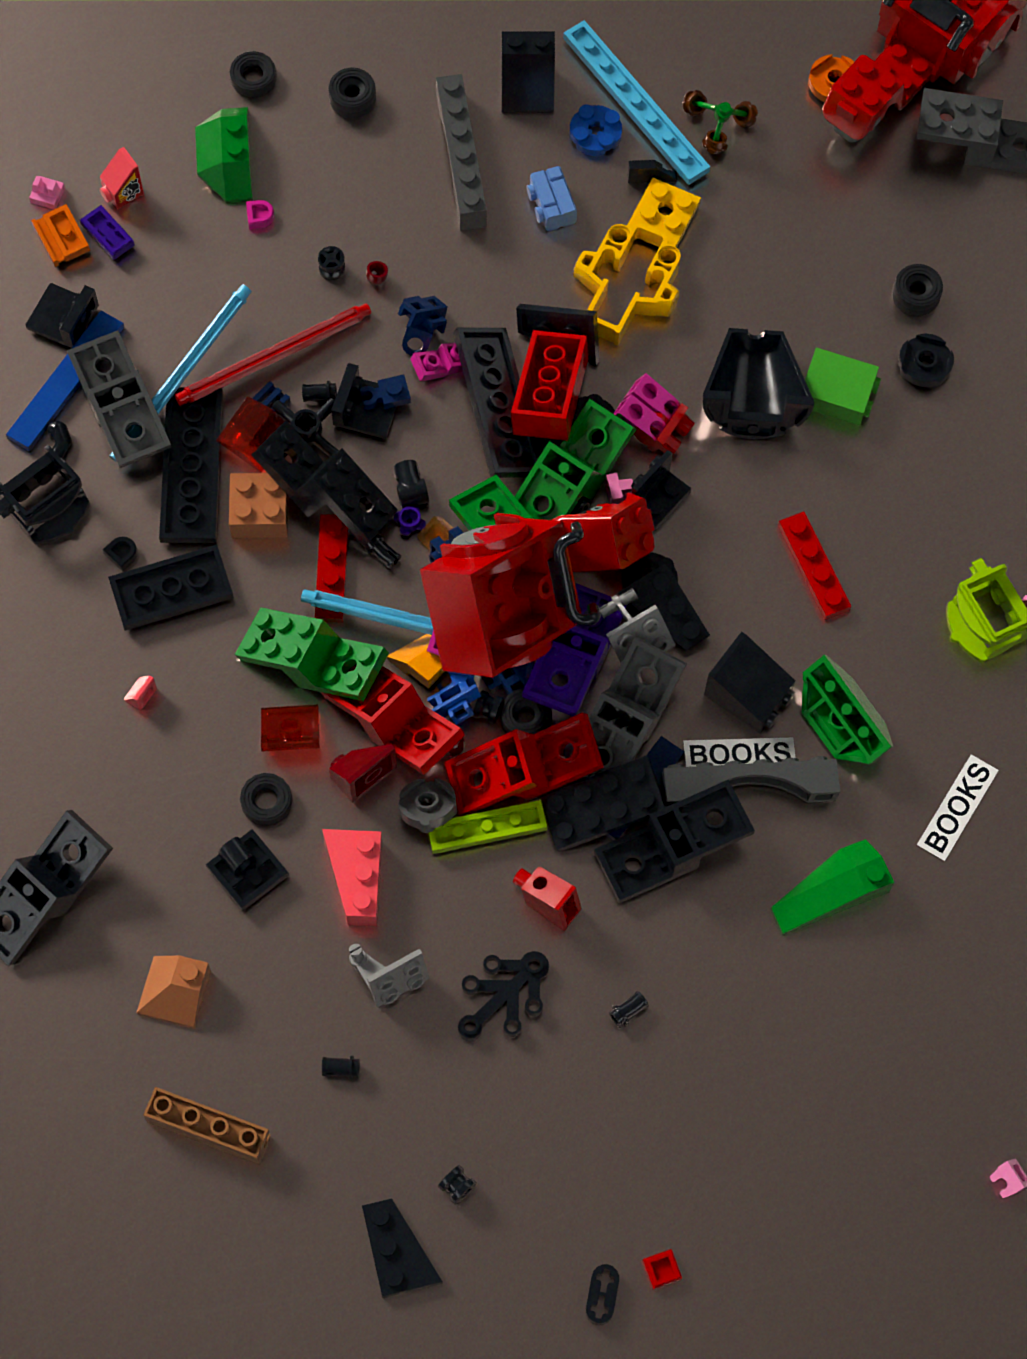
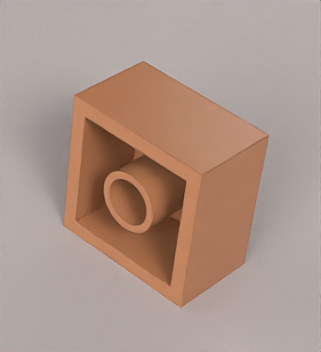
M230 473L229 528L232 539L288 538V495L268 473Z

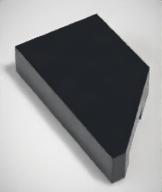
M632 160L628 163V183H650L652 178L663 182H677L676 171L673 169L666 170L663 168V164L656 160Z

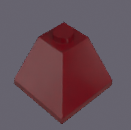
M392 744L351 750L346 755L341 754L330 764V778L353 803L397 768L395 747Z

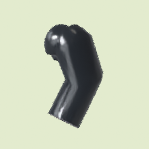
M61 421L51 422L48 425V433H51L55 440V445L52 449L62 459L71 445L72 439L66 424Z

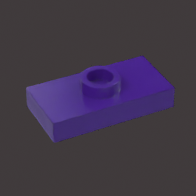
M102 205L80 219V223L113 260L135 246L134 240Z

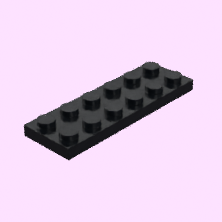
M457 327L453 335L490 477L497 475L499 478L527 477L540 457L536 437L513 435L511 410L520 378L506 328Z
M179 387L166 404L165 432L171 443V448L164 450L159 540L160 543H216L223 389L219 388L192 403L187 402L180 406L175 399V394L183 391L185 387Z

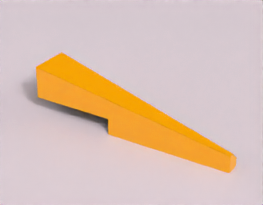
M425 634L389 654L387 659L406 675L410 673L429 689L445 671L442 669L440 656L427 652L432 635Z

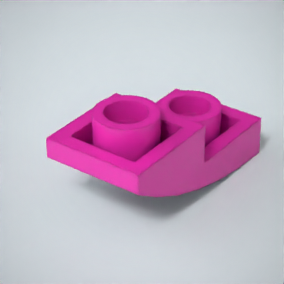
M455 342L441 344L438 350L416 352L410 358L420 381L437 379L463 371Z

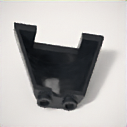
M729 328L703 392V409L709 421L717 423L719 430L744 439L774 438L786 434V429L794 425L797 427L802 425L813 410L814 400L784 331L764 330L760 335H752L748 332V329Z

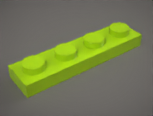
M538 800L455 817L428 834L432 853L437 854L547 831V823L542 802Z

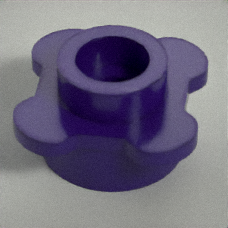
M417 506L405 507L394 515V521L399 524L400 534L403 536H409L411 532L415 530L421 531L426 527V522L421 519L420 509ZM412 519V522L408 523L407 520Z

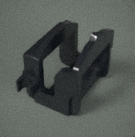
M48 445L44 447L45 454L6 484L3 485L0 482V515L3 519L11 515L34 544L51 542L64 535H73L74 528L85 516L90 505L85 492L81 488L82 482L80 477ZM56 474L64 484L29 511H26L19 502L25 501L31 495V492L40 485L43 486L49 483ZM41 523H43L42 525H40V526H39L38 528H36L35 530H34V528L32 527V525H36V524H41Z

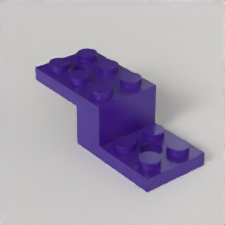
M575 583L581 614H588L587 606L590 603H596L600 608L612 601L609 595ZM617 610L605 619L601 616L600 620L594 625H576L552 640L553 645L550 651L536 660L522 692V697L572 717L577 715L592 679H597L611 647L606 634L620 626L623 619L622 614ZM562 674L567 677L568 683L564 686H556L552 682V678L555 675Z

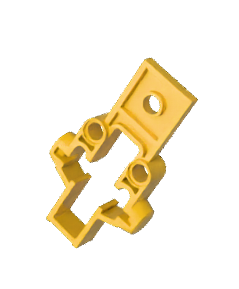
M652 178L627 226L623 224L611 226L597 252L584 250L575 264L573 276L595 295L587 310L598 312L608 293L609 283L608 279L604 278L602 281L594 274L598 273L602 264L609 262L613 264V270L619 272L635 239H641L659 247L645 277V284L647 285L660 284L654 298L640 297V293L635 292L618 325L597 318L598 337L619 346L634 315L665 317L671 315L676 307L680 293L672 285L678 274L681 258L677 247L700 205L701 197ZM661 207H668L673 212L669 215H663L658 210ZM615 240H622L623 242L618 243ZM668 260V261H671V262H673V263L667 264V263H664L663 261Z

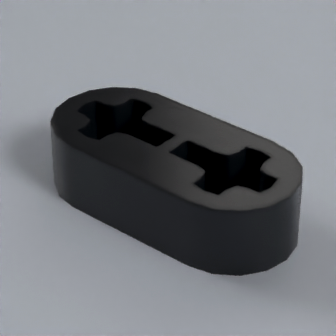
M609 1264L597 1266L591 1277L586 1304V1316L595 1325L608 1323L614 1313L619 1274ZM604 1271L609 1272V1277L614 1279V1283H608L606 1293L600 1292L601 1281L596 1280V1277L602 1276ZM599 1297L605 1298L604 1309L608 1310L609 1313L603 1314L601 1318H596V1313L591 1311V1307L597 1306Z

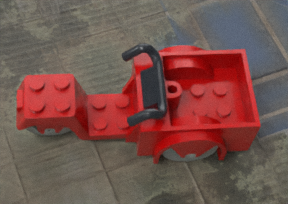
M882 0L877 32L886 38L883 47L885 50L875 61L866 55H860L832 85L822 108L825 119L833 125V130L849 142H856L863 139L869 131L873 130L879 121L883 119L889 106L894 103L896 109L902 110L929 80L934 83L941 75L952 84H955L963 74L973 79L976 76L978 66L986 61L994 50L998 48L1009 29L1011 28L1015 32L1019 29L1023 16L1022 10L1027 5V0Z
M628 492L626 493V499L620 504H598L596 507L578 514L561 515L552 520L531 519L514 514L496 513L494 515L496 525L469 530L454 538L451 544L443 543L440 545L442 557L421 568L420 574L443 671L493 678L508 668L521 666L544 656L552 648V640L576 625L590 626L600 620L601 613L596 603H590L587 606L588 614H581L573 572L624 569L654 550L655 544L652 534L654 525L651 510L647 508L645 498Z

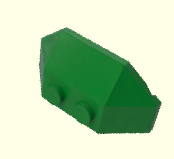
M248 107L221 109L195 127L197 175L212 190L219 194L226 203L253 201Z
M823 655L803 672L802 714L835 759L872 764L893 747L885 721L855 680L831 658Z

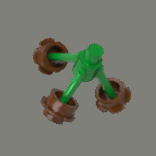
M699 90L688 91L684 96L682 104L683 110L689 113L690 116L701 114L706 109L715 112L714 117L718 122L716 130L708 131L705 139L702 140V145L711 154H719L727 150V136L721 131L723 124L729 120L731 115H733L735 122L740 127H751L755 124L756 116L758 115L757 107L749 101L741 102L734 109L731 108L728 102L714 105L707 103V98Z

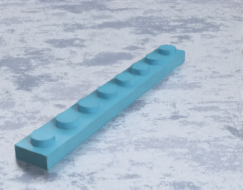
M585 20L563 33V39L688 185L710 172V165Z

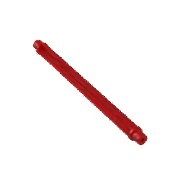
M367 303L361 306H354L333 316L329 320L312 326L210 377L185 387L183 391L175 394V399L180 406L187 402L192 403L219 388H223L362 321L364 317L371 314V309Z

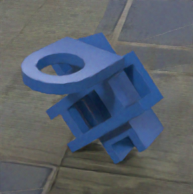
M448 671L452 683L445 687L441 683L437 684L439 692L428 697L427 701L434 707L431 709L432 711L444 718L449 715L457 725L474 715L470 703L480 698L481 694L473 679L475 675ZM465 708V712L458 716L456 715L457 711Z

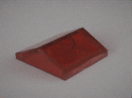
M247 396L216 441L262 473L263 467L251 454L285 421L273 409Z
M318 704L261 708V752L320 748Z

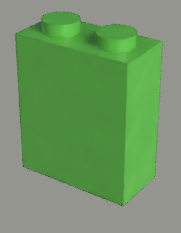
M816 347L805 378V382L814 400L812 411L860 426L863 416L869 417L873 401H870L869 397L871 393L876 394L879 388L881 378L876 377L879 367Z

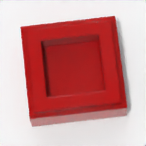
M672 1249L642 1259L653 1290L682 1280Z

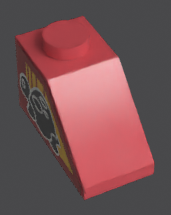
M122 147L100 175L102 188L99 189L104 200L107 203L112 202L117 210L144 195L138 165L125 147Z

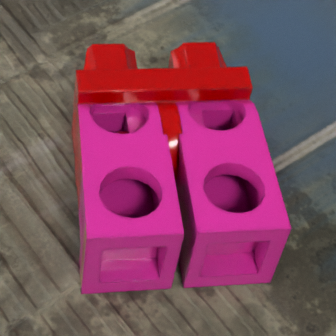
M647 373L635 381L613 413L635 427L637 430L633 435L641 443L647 445V448L652 452L660 449L664 453L669 450L674 454L682 442L671 434L673 430H676L684 437L695 424L685 414L688 407L683 403L680 404L673 395Z

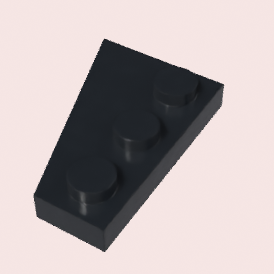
M519 304L517 306L518 333L531 338L533 330L587 336L588 362L594 365L598 364L600 357L597 311Z
M666 563L617 592L620 596L632 588L638 599L630 604L640 613L656 605L673 641L685 651L710 636Z
M392 1198L362 1205L382 1298L443 1284V1281Z

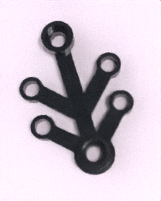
M537 951L526 953L521 960L499 959L496 955H489L484 959L483 969L489 975H495L499 971L518 972L511 980H479L474 975L464 977L462 980V990L465 994L474 995L477 992H494L496 994L474 1015H466L460 1019L458 1033L462 1039L466 1041L478 1039L482 1033V1024L506 1001L507 1019L503 1026L504 1032L509 1037L518 1036L522 1027L519 1020V989L527 981L529 998L525 1002V1011L532 1017L541 1014L543 1003L540 999V980L547 975L549 962L544 954ZM495 961L498 966L495 969H489L487 963ZM536 961L540 964V967L532 970L529 967V963ZM468 981H474L476 987L470 990L465 987V984ZM531 1002H536L540 1008L537 1011H531L528 1005ZM467 1022H473L476 1028L473 1031H467L464 1025ZM511 1022L518 1025V1029L514 1032L507 1029V1025Z

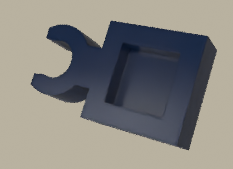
M404 374L377 380L378 388L364 386L360 389L361 397H372L370 400L363 401L364 409L366 410L373 409L378 403L382 402L384 409L411 403Z

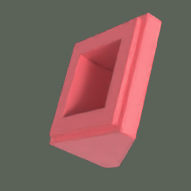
M152 676L140 677L124 698L125 702L139 710L143 709L157 690L154 678Z

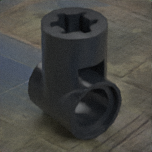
M404 460L394 465V474L399 483L396 487L401 508L429 503L427 487L424 478L420 479L417 461Z

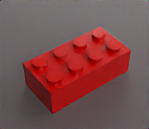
M533 330L511 410L513 435L568 441L589 358L587 336Z

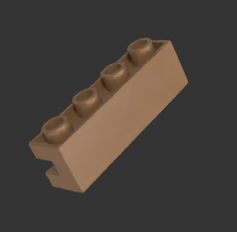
M157 1087L154 1088L143 1114L149 1124L260 1165L271 1139L269 1129Z

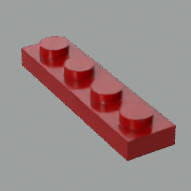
M803 511L779 520L778 527L824 620L850 611L852 606L805 512Z
M320 514L316 590L345 598L348 528L337 515ZM315 607V618L329 623H344V613Z

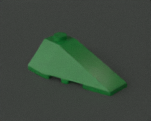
M864 839L835 852L771 907V911L782 935L890 893L894 880L883 857Z

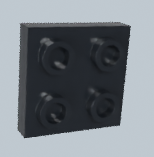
M253 829L241 838L234 837L220 848L218 855L206 864L207 869L242 911L289 876L285 867Z

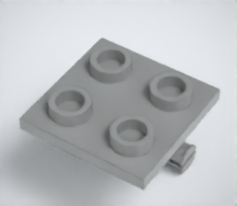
M632 588L620 596L615 595L611 597L612 601L599 608L603 619L618 610L626 620L624 624L606 634L620 663L623 662L635 637L663 651H667L675 646L656 605L634 618L624 608L627 604L638 599Z
M353 944L349 948L350 963L355 967L356 972L360 973L372 993L377 1008L383 1004L394 1002L398 999L399 995L408 990H415L421 987L429 979L424 957L420 949L385 967L366 954L359 944Z

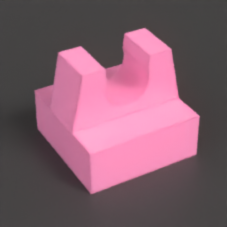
M36 176L32 184V192L29 196L30 203L52 210L56 209L65 190L64 183Z
M617 473L606 474L605 489L609 504H620L626 499V493H632L631 485L633 479L619 480Z
M1016 1158L1000 1165L990 1176L992 1182L998 1181L1001 1178L1006 1181V1189L1000 1192L1002 1198L1027 1189V1175Z

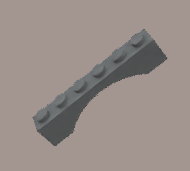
M458 74L436 77V95L448 148L460 230L487 227V210L463 76Z
M825 756L813 757L807 761H799L798 758H787L781 762H770L768 759H761L751 764L730 761L724 765L714 766L713 763L704 762L697 764L696 767H684L683 764H673L664 768L660 777L661 791L666 807L726 780H729L732 786L756 784L780 788L797 796L806 803L836 801L841 792L836 759H827Z

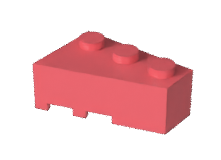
M322 829L347 924L349 926L377 927L382 856L381 831Z

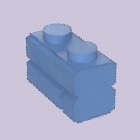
M556 166L546 171L542 170L532 173L530 175V185H527L526 188L530 201L535 200L536 202L535 214L538 223L543 222L547 231L575 224L577 222V209L561 167Z

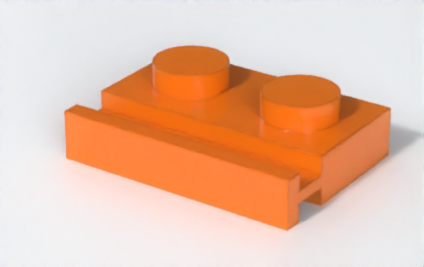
M67 204L43 214V217L38 220H31L55 267L59 266L58 263L70 261L91 251Z

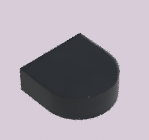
M117 537L102 549L103 553L122 571L135 561L138 553L135 542L128 537Z

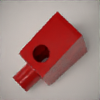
M542 867L536 868L533 874L521 868L514 876L513 883L521 888L525 903L563 931L567 929L582 909L576 887Z

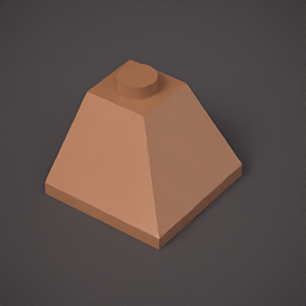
M180 955L154 956L136 1013L195 1028L211 975L208 962Z

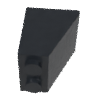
M502 31L501 112H554L555 31Z
M741 631L708 674L704 695L758 733H761L765 726L771 728L779 716L777 711L781 705L787 706L796 693L793 691L796 680L749 636Z

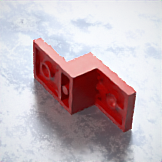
M356 665L350 668L349 671H354ZM384 666L379 671L364 702L322 693L325 699L357 718L372 742L378 746L392 744L395 747L396 757L423 775L465 736L460 727L426 707L410 682ZM424 738L428 739L426 742L420 743Z
M583 712L536 734L515 729L444 762L450 785L455 791L459 816L473 814L513 795L532 800L604 768L589 716ZM571 743L573 745V753L569 758H565L564 749L566 745ZM481 771L483 773V781L480 785L476 786L474 777L476 773Z

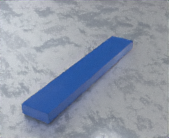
M101 310L72 348L117 330L121 333L124 329V323ZM68 354L6 433L7 439L29 452L48 429V425L54 421L81 385Z

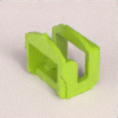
M980 558L971 562L973 566L969 569L973 576L959 583L957 594L948 603L947 620L952 633L950 640L958 643L968 655L983 663L1002 654L1014 645L1027 640V608L1006 575V564H1001L994 568L991 566L987 567L984 560ZM990 591L994 602L997 605H1001L1004 610L1005 619L1009 627L996 633L975 599Z

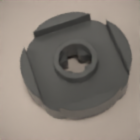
M425 778L414 780L407 784L399 795L400 801L398 804L401 818L405 823L418 828L423 833H430L435 828L446 824L458 811L453 787L441 779L434 778V782H425ZM422 802H433V804L429 806H423Z

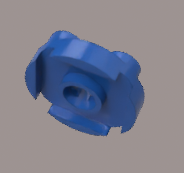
M582 105L570 122L569 135L571 141L573 140L580 152L590 156L605 155V151H609L612 148L614 150L619 145L622 137V123L619 113L600 105ZM599 127L603 132L598 131L597 134H592V129L590 128Z

